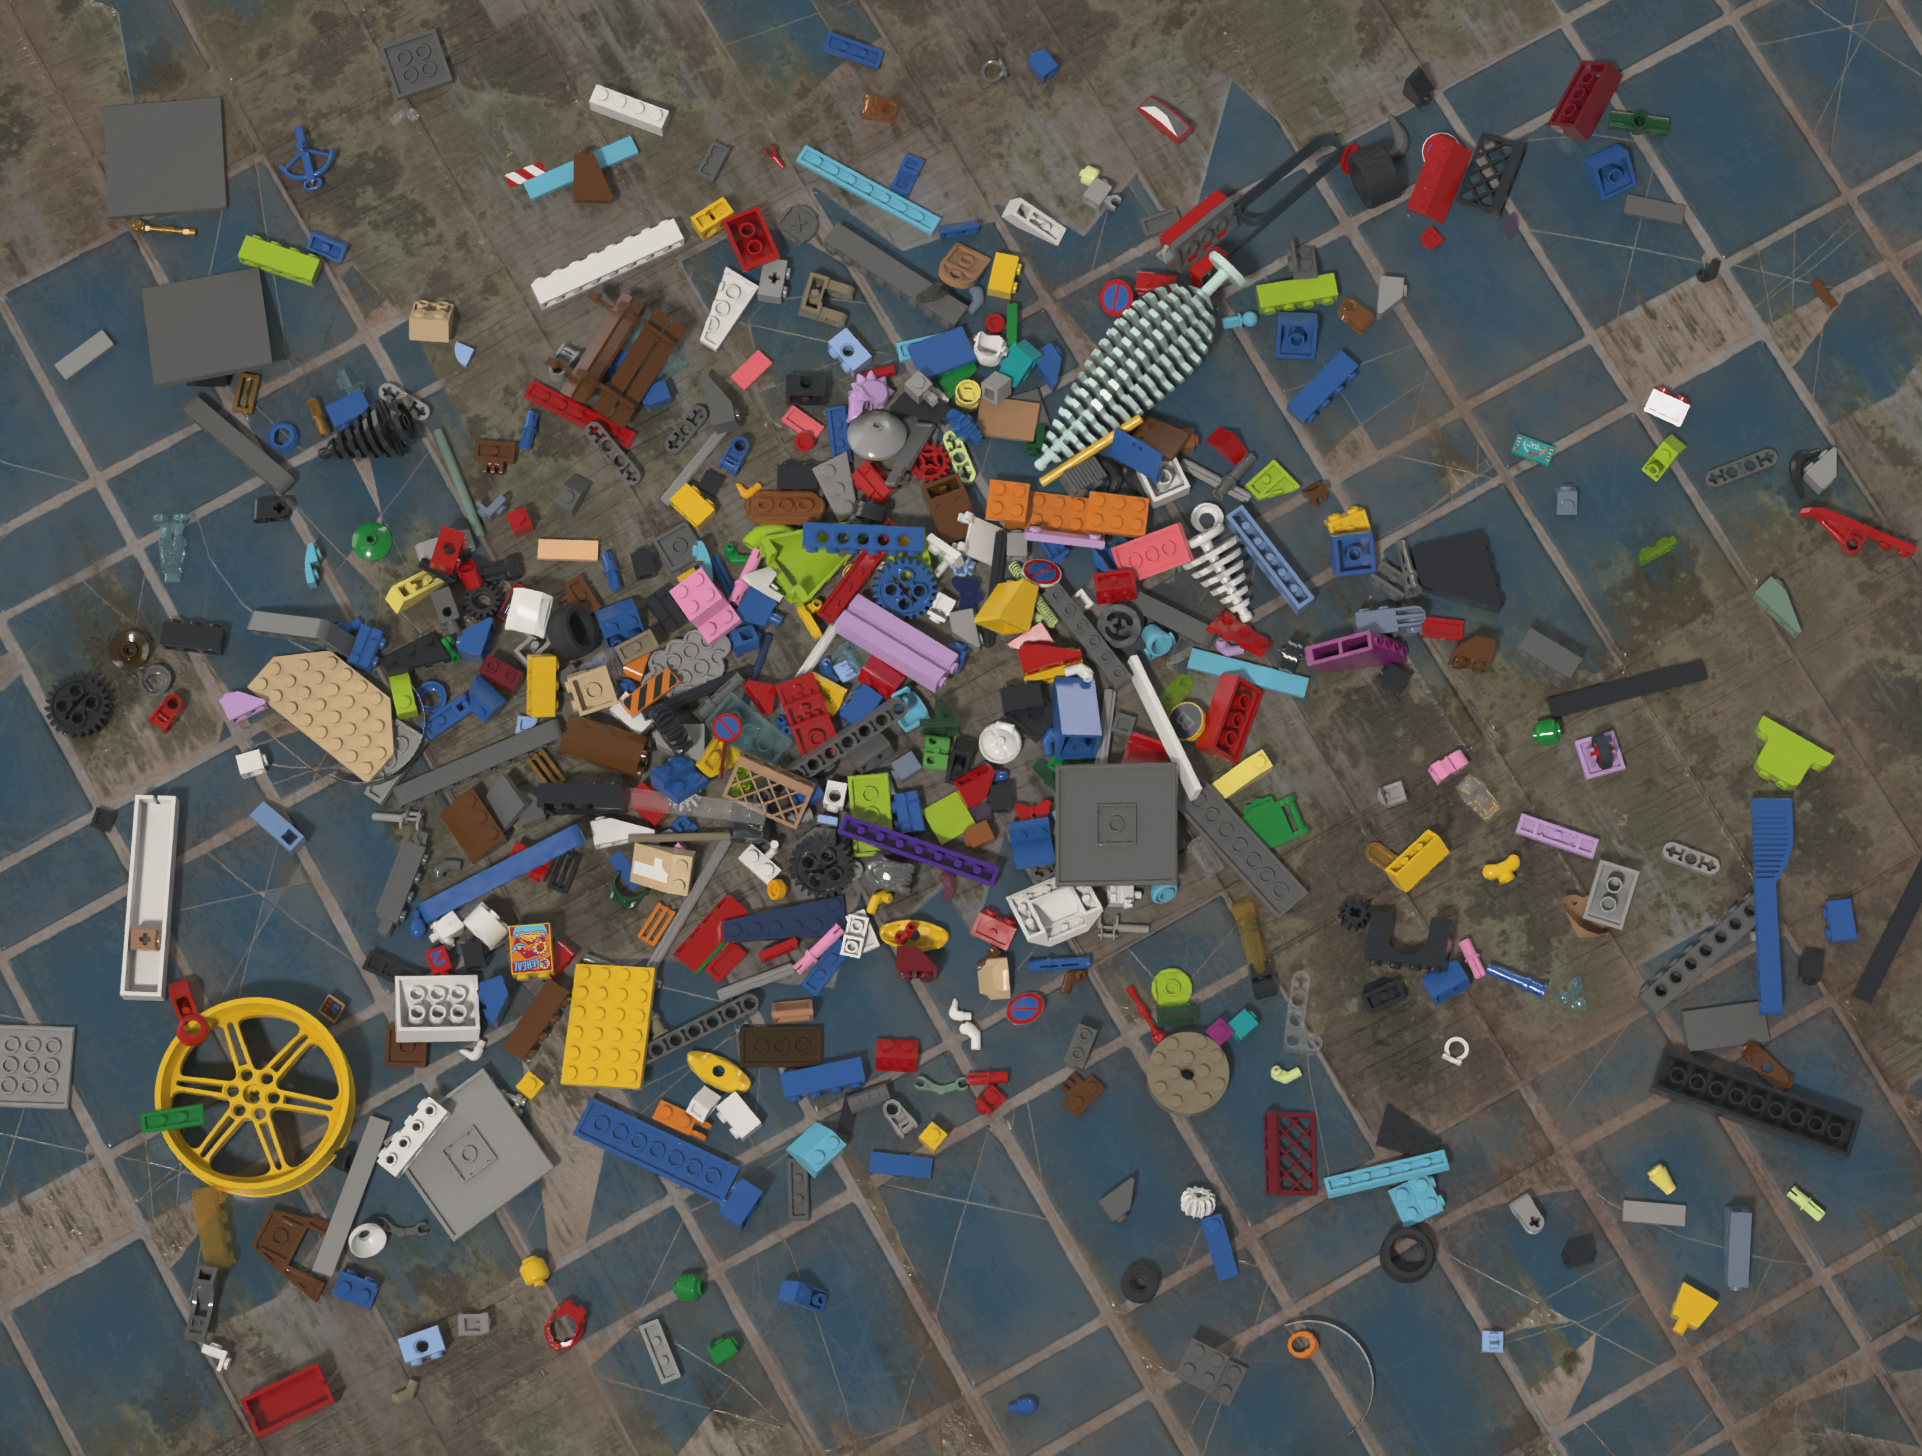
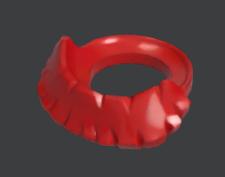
M1354 143L1348 145L1342 154L1340 167L1345 175L1349 174L1347 165L1348 155L1360 150Z

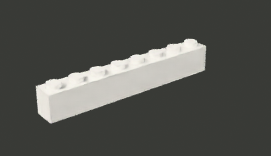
M674 218L663 220L652 229L646 228L642 230L639 235L626 237L623 242L617 245L611 244L604 251L591 253L586 259L574 261L567 268L557 269L545 278L539 277L535 279L531 284L532 291L543 311L684 246V238Z

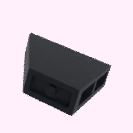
M1479 532L1411 548L1410 556L1413 568L1418 572V583L1422 587V592L1492 613H1500L1504 601L1502 594H1498L1497 591L1499 586L1498 579L1492 573L1493 560L1491 556L1488 557L1486 551L1488 549V542L1486 538H1483L1482 533Z

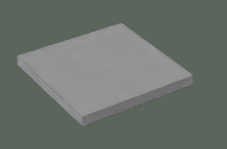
M0 1025V1107L69 1110L75 1027Z

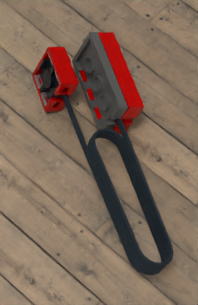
M1328 133L1316 136L1234 203L1218 190L1208 195L1204 201L1192 208L1189 213L1180 218L1173 226L1159 236L1162 250L1156 254V257L1166 265L1172 266L1179 273H1182L1191 266L1188 270L1192 286L1201 289L1218 271L1209 260V254L1212 251H1216L1230 263L1229 258L1267 227L1341 161L1343 151L1340 139ZM1324 146H1334L1337 148L1331 156L1266 213L1256 218L1244 216L1243 211L1246 207L1315 151ZM1238 205L1240 219L1244 224L1260 226L1229 253L1219 246L1209 251L1238 227L1237 218L1233 215L1235 207ZM1226 279L1210 297H1212L1216 292H1218L1230 281Z

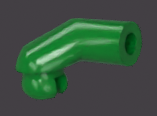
M727 544L724 547V556L731 564H746L750 555H740L733 544Z

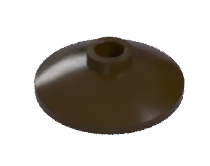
M128 630L117 634L109 645L111 661L114 665L124 670H133L140 667L149 655L147 640L136 631ZM129 649L134 650L132 655H127Z

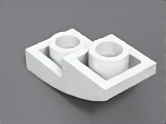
M849 914L840 955L861 958L870 918Z

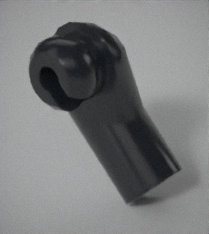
M1712 259L1709 269L1699 270L1696 273L1697 280L1702 283L1714 280L1717 277L1721 262Z

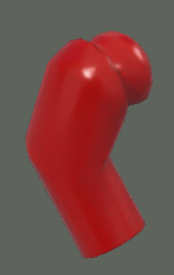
M909 922L902 933H895V943L906 944L915 932L916 924Z

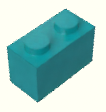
M1025 339L1019 343L1015 342L1008 350L1010 354L1001 361V368L998 371L1012 378L1011 386L1014 389L1026 381L1042 356V353Z

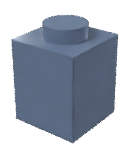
M912 751L891 763L890 774L895 781L899 780L902 785L922 772V766Z

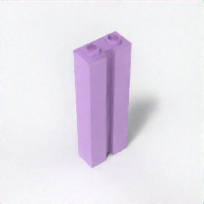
M860 594L855 596L848 609L844 610L835 622L834 632L934 693L939 687L943 688L948 681L947 677L950 673L954 674L959 667L957 663L959 655Z

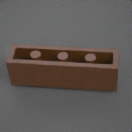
M548 978L502 1047L524 1062L528 1059L531 1060L537 1051L535 1048L538 1043H542L548 1035L547 1030L550 1025L554 1026L560 1017L558 1015L559 1012L570 1003L571 993Z

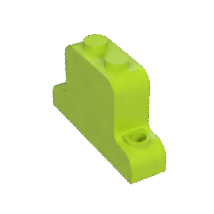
M1764 715L1755 728L1756 736L1763 740L1765 745L1754 762V769L1758 772V776L1765 780H1772L1782 790H1794L1803 779L1808 768L1818 772L1823 771L1834 758V755Z

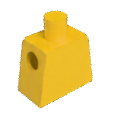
M1683 1282L1678 1289L1669 1315L1677 1320L1672 1331L1683 1336L1688 1327L1692 1330L1698 1329L1717 1306L1718 1302Z

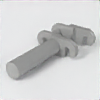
M410 808L403 814L373 812L372 820L399 822L400 829H403L408 821H416V830H420L423 824L422 816H424L422 809L419 812H413Z
M1101 915L1098 917V930H1101L1098 933L1100 940H1102V937L1113 938V941H1115V937H1117L1115 931L1149 933V925L1118 924L1119 915H1116V921L1113 926H1103L1101 924ZM1103 929H1113V933H1103Z

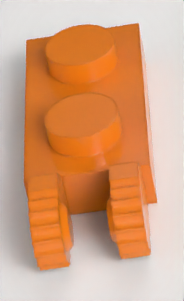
M660 1100L652 1117L653 1120L702 1141L706 1140V1136L701 1132L693 1130L695 1124L705 1129H711L712 1127L710 1123L706 1121L701 1123L685 1110L663 1100Z

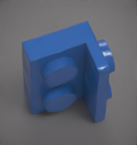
M345 1269V1272L339 1270V1277L331 1296L371 1311L380 1289L375 1284L376 1280L367 1276L364 1279L356 1277L357 1273Z

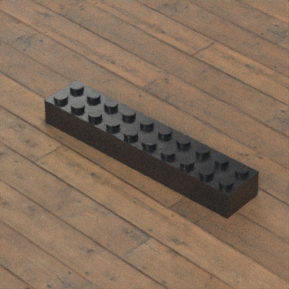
M1665 1049L1660 1054L1648 1091L1842 1161H1846L1850 1157L1861 1123V1118Z

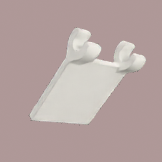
M971 512L959 513L957 521L969 524L965 543H952V548L963 555L992 566L996 531H1005V529L977 518Z

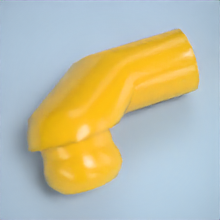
M881 890L873 894L865 912L875 915L879 904L883 902L890 903L893 895L887 890Z

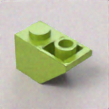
M1671 434L1660 444L1641 470L1657 482L1687 446Z

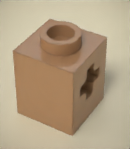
M131 929L130 949L133 951L158 952L159 947H161L162 934H159V931L156 929ZM148 936L149 938H151V941L147 942L146 945V943L143 942V939H146Z

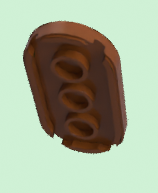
M760 491L754 493L753 497L748 498L745 502L747 518L761 525H803V522L815 523L823 517L825 512L824 500L810 491Z

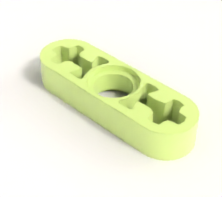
M951 430L947 431L943 436V445L949 453L948 457L951 458V464L955 473H959L963 485L969 486L974 483L976 478L974 467L963 441L957 438L955 440L956 449L954 450L952 443H947L950 436L953 439L957 438ZM961 453L965 456V460L957 463L953 459L954 455ZM964 466L967 474H971L969 480L963 477L962 467Z

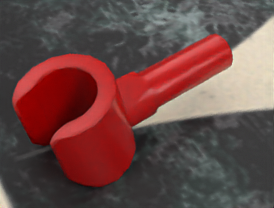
M768 144L772 148V152L768 154L763 149V153L771 157L781 169L785 168L786 166L776 155V148Z

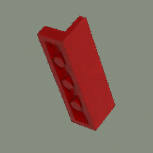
M726 894L672 955L678 961L683 962L692 972H696L723 942L722 922L745 917L748 911L731 895Z

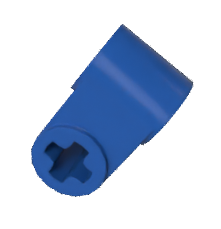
M738 436L734 438L718 464V468H724L732 472V475L735 477L741 471L750 453L749 442L745 437ZM739 444H744L746 446V448L743 451H737L735 449L736 446Z

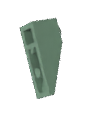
M1771 576L1755 591L1751 598L1796 639L1801 633V628L1783 583Z

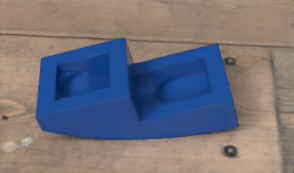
M907 153L890 186V191L908 198L924 165V160Z

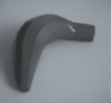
M1390 114L1388 119L1394 135V145L1388 153L1394 159L1405 154L1409 145V139L1401 123Z

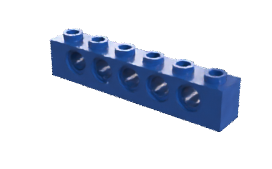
M803 522L802 549H806L808 553H818V550H826V553L830 554L846 551V554L852 555L859 554V551L867 552V555H879V552H886L887 556H899V553H907L908 557H919V554H923L924 527ZM826 534L829 539L826 543H820L817 540L818 535ZM839 535H846L849 541L846 544H840L837 540ZM864 535L868 537L869 542L866 545L859 544L857 541L859 536ZM885 536L888 538L889 543L881 546L877 541L878 538ZM905 537L909 540V544L902 547L898 544V539Z

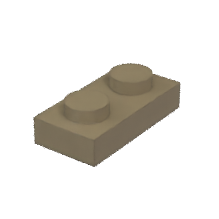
M650 629L614 647L623 666L660 648Z

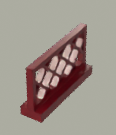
M1266 1112L1263 1114L1265 1196H1317L1315 1113ZM1279 1118H1286L1291 1123L1286 1131L1279 1126ZM1301 1118H1309V1128L1306 1131L1297 1124ZM1293 1126L1302 1134L1296 1141L1287 1134ZM1283 1136L1292 1144L1286 1152L1279 1146V1140ZM1303 1137L1310 1142V1148L1306 1152L1297 1144ZM1293 1147L1302 1154L1296 1162L1287 1154ZM1284 1156L1293 1164L1287 1172L1280 1167V1161ZM1304 1157L1311 1163V1168L1307 1172L1298 1165ZM1294 1167L1303 1175L1297 1182L1288 1175ZM1285 1177L1294 1185L1289 1191L1281 1190L1280 1182ZM1306 1178L1311 1183V1191H1304L1298 1184Z

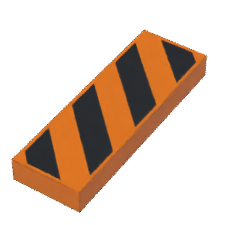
M666 667L621 700L620 705L632 718H635L643 709L648 708L677 687L680 681Z

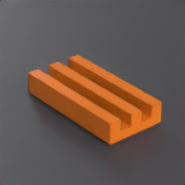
M658 902L638 933L637 938L655 948L675 917L676 912ZM660 909L663 910L658 919L656 920V922L654 923L653 927L647 934V936L644 937L645 932L653 922L654 918L656 917ZM666 913H668L669 917L661 927L660 931L658 932L654 940L651 941L650 938L652 937L657 927L665 917Z

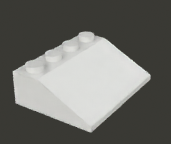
M395 976L396 1042L479 1041L478 976Z

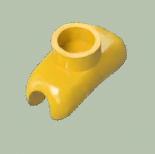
M1512 854L1500 863L1485 865L1482 874L1487 880L1498 879L1500 884L1508 883L1515 878L1513 872L1519 869L1520 859L1517 855Z

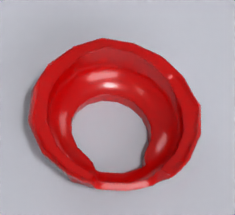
M188 1014L176 1028L177 1038L184 1045L198 1046L207 1039L210 1026L204 1016ZM187 1020L197 1021L201 1026L199 1034L189 1036L186 1034L183 1024Z

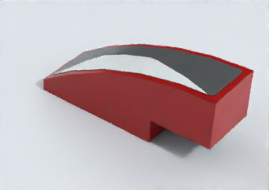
M1153 96L1148 97L1137 107V110L1163 136L1166 135L1177 146L1192 134V127Z

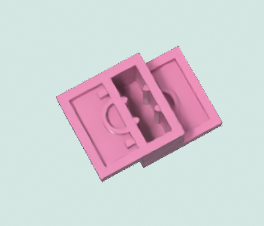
M699 568L669 591L686 617L698 628L710 646L743 622L724 594L713 584L702 568Z

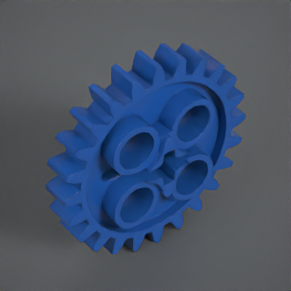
M898 556L896 563L889 559L890 566L882 564L884 571L877 570L880 577H873V580L877 583L872 585V589L876 590V592L872 593L873 597L877 598L875 604H881V608L889 613H893L896 617L899 615L903 621L905 616H908L911 621L914 614L920 618V611L927 613L925 606L932 607L929 600H936V597L932 594L937 592V588L932 587L937 584L936 580L932 579L934 573H928L930 570L929 566L923 568L924 563L922 560L916 564L915 557H913L911 562L907 556H905L904 561H901ZM909 571L911 574L908 578L904 579L900 577L902 572ZM896 576L904 587H908L910 594L913 595L917 599V601H913L905 590H901V587L898 584V582H896L892 577ZM889 584L896 586L891 592L885 590ZM921 585L924 587L922 592H914L916 586ZM901 599L909 600L905 606H900L899 601Z

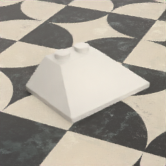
M1055 877L1006 897L1027 941L1049 947L1087 932L1103 912V908L1092 887H1056Z

